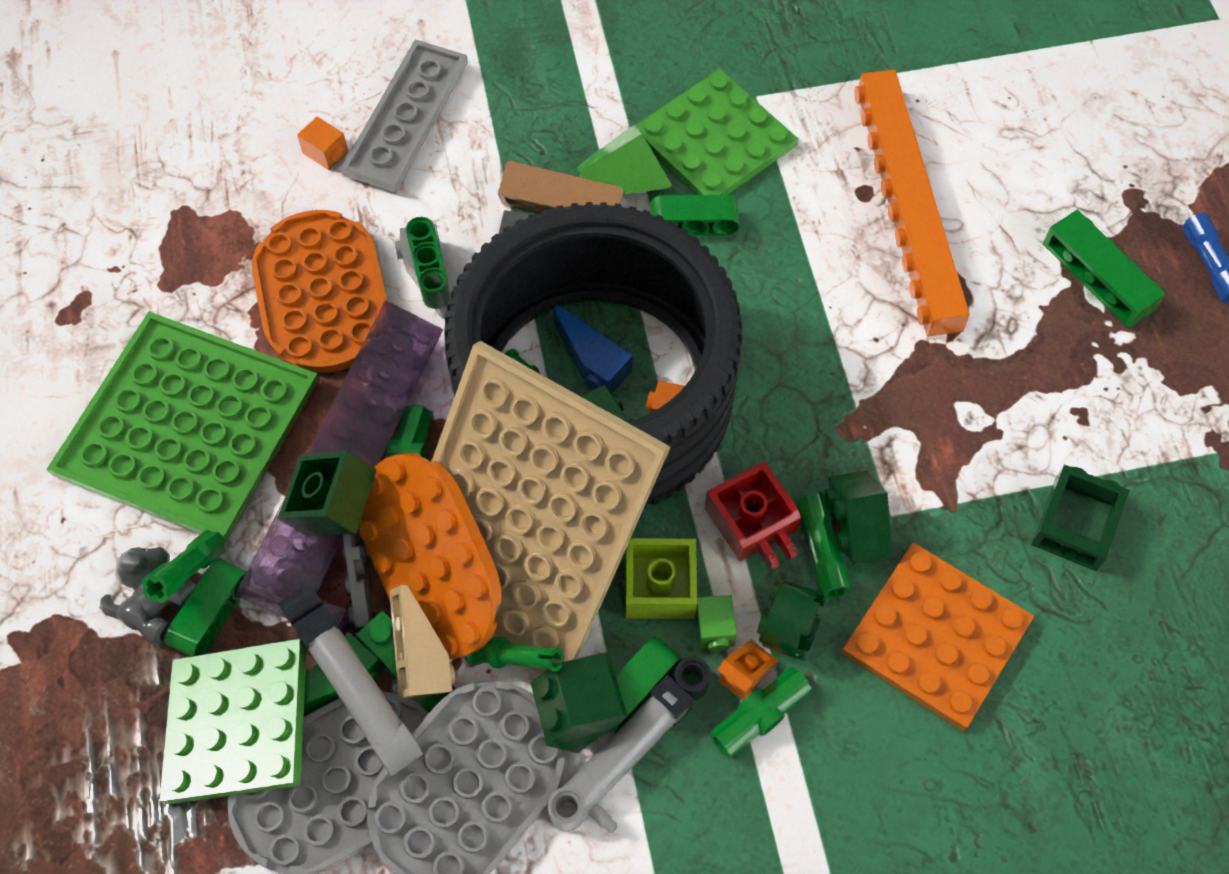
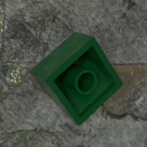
M607 653L560 662L563 665L559 671L552 672L546 670L530 683L546 746L578 754L628 717L610 655Z

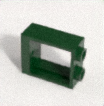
M1064 464L1054 480L1031 545L1097 571L1107 558L1130 490L1121 487L1115 481L1103 480L1088 474L1082 468L1070 467ZM1065 487L1111 505L1099 542L1052 524Z

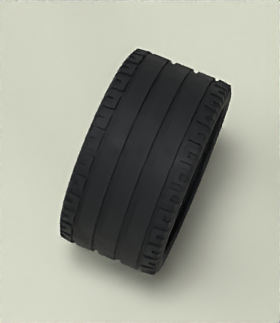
M586 202V205L571 203L569 207L560 205L556 206L554 210L547 208L538 215L532 213L525 220L519 219L515 221V225L512 227L508 225L503 228V232L500 235L497 233L493 235L490 243L485 242L481 246V251L479 253L475 252L472 256V262L466 263L464 266L463 274H459L457 278V286H453L451 299L448 301L445 315L444 340L446 361L454 397L473 344L482 341L502 352L508 341L524 325L537 316L552 310L557 304L564 306L586 301L614 302L637 308L663 322L680 338L690 353L696 367L688 383L669 402L646 416L627 422L671 447L644 509L651 503L654 506L660 503V500L672 497L675 490L681 491L688 482L691 483L695 479L696 473L700 474L704 470L707 463L713 458L714 452H717L727 430L733 409L742 344L740 307L737 302L736 292L732 290V282L730 278H727L723 266L719 267L716 256H711L710 249L706 245L701 246L700 240L696 236L691 237L689 231L685 228L679 229L677 223L673 221L667 222L661 215L653 216L650 214V211L643 210L641 212L636 210V207L629 206V208L622 207V204L615 203V206L607 205V202H600V205H592V202Z

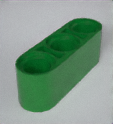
M660 195L654 197L650 202L651 215H661L665 221L677 223V227L688 230L690 236L731 235L739 229L738 201L731 195Z
M427 217L412 218L406 225V234L422 301L428 308L440 309L448 304L450 290L433 222Z
M216 558L209 565L170 624L165 635V644L190 657L205 655L246 592L251 581V573L221 558Z
M656 636L650 638L616 674L628 717L609 730L613 734L649 699L650 692L666 675L669 677L673 675L678 663L683 660Z

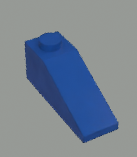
M557 304L553 308L555 327L586 385L591 390L605 385L610 394H612L632 372L633 355Z

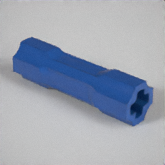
M1205 212L1197 215L1194 214L1185 220L1182 229L1192 247L1199 253L1211 275V283L1221 301L1225 304L1229 303V256L1219 240V233L1210 216Z

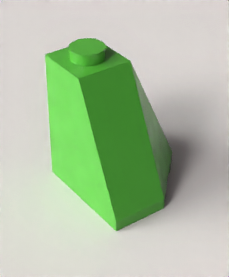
M635 124L577 166L581 174L578 177L622 187L624 194L662 190L672 186L649 144Z

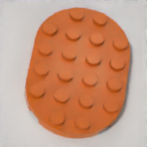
M310 210L296 213L281 220L270 228L271 233L262 243H258L252 260L253 279L262 327L270 347L281 360L315 373L336 372L360 363L380 345L385 337L390 320L389 303L375 244L371 235L358 221L355 223L343 217L342 213L336 211Z
M408 452L393 455L383 459L374 467L377 471L359 525L360 536L365 542L389 601L390 590L400 585H408L446 649L449 659L464 657L485 646L493 636L498 625L494 620L496 607L498 604H501V586L495 564L466 500L451 474L437 461L430 462L421 457L420 453Z

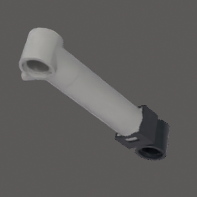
M310 583L279 601L278 604L391 777L423 756L424 754L373 680Z
M688 657L680 661L675 670L674 680L666 675L650 692L649 699L562 788L552 793L548 801L550 822L555 828L564 832L574 831L581 826L584 818L589 815L601 828H605L609 833H613L618 827L617 823L598 803L672 725L676 726L692 709L693 701L704 697L708 690L711 675L709 666L705 661L697 657ZM692 673L697 675L701 682L694 686L688 685L682 677ZM563 802H571L577 807L576 813L568 818L560 816L556 810Z

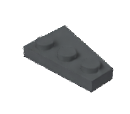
M358 526L356 534L343 535L344 544H342L343 558L348 570V575H345L346 591L348 596H351L353 606L348 608L349 624L351 629L356 628L357 632L373 619L367 548L360 536Z

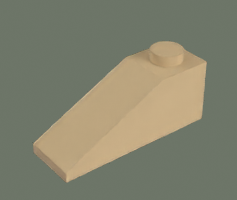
M400 585L390 590L399 699L441 695L452 692V685L455 681L454 667L449 663V655L410 588L408 585Z

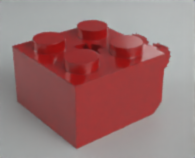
M765 461L706 492L704 508L739 562L759 553L770 569L778 567V558L770 547L774 543H777L786 558L791 560L797 556V550L788 536L797 532L801 519L800 513Z

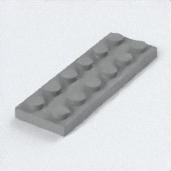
M415 39L341 166L342 175L397 193L468 64L467 55Z

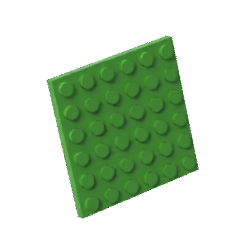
M148 311L47 467V471L52 476L198 534H202L207 529L212 532H219L226 540V544L320 379L315 372Z

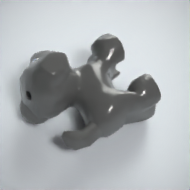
M134 547L120 555L115 571V576L121 584L134 590L133 595L120 605H116L112 601L111 595L106 594L100 599L99 608L106 616L120 620L132 630H138L155 647L164 648L167 646L164 640L170 625L162 618L154 617L167 606H175L181 609L196 585L186 580L184 586L162 604L157 601H149L142 593L143 584L141 580L161 564L170 562V555L162 547L151 549Z

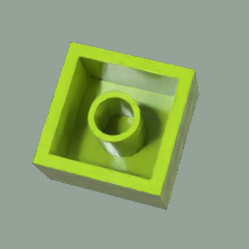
M630 538L626 547V619H695L697 611L696 539Z

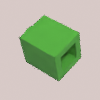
M732 595L697 597L696 622L700 649H708L710 652H723L735 646L737 631Z

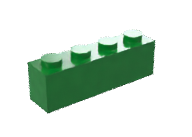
M1078 209L1050 227L1042 245L1128 329L1156 311L1165 296L1159 285L1141 271L1133 260L1129 259L1116 247L1115 243L1107 238Z

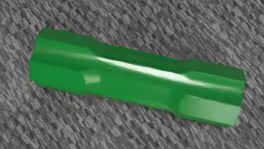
M821 493L806 495L798 499L796 506L801 516L802 528L805 530L819 590L826 595V599L841 597L850 593L851 585L837 546L826 496Z
M207 529L186 546V549L170 562L161 564L142 579V593L149 601H157L162 604L181 589L188 578L201 568H207L216 558L226 552V540L219 532H212Z

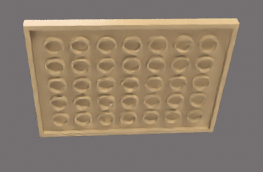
M479 341L473 344L431 462L437 461L458 484L495 564L501 586V604H498L496 607L494 621L498 625L491 639L501 636L514 644L559 648L563 652L564 661L551 659L555 663L578 659L671 447L484 342ZM531 668L539 674L546 671L544 669Z

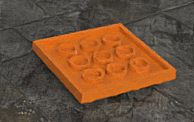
M913 542L849 638L841 654L965 732L1033 620L1034 615Z

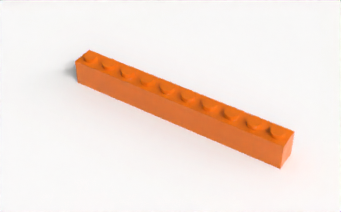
M896 70L861 73L859 86H856L854 90L855 101L861 105V122L863 127L868 129V147L870 150H874L875 171L877 174L880 173L882 178V196L888 199V217L890 222H894L896 227V245L902 248L903 270L905 273H909L910 294L912 299H916L918 304V322L920 325H924L927 337L964 332L970 313Z

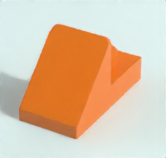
M751 639L724 659L718 668V671L722 673L719 677V682L743 701L760 686L779 660Z

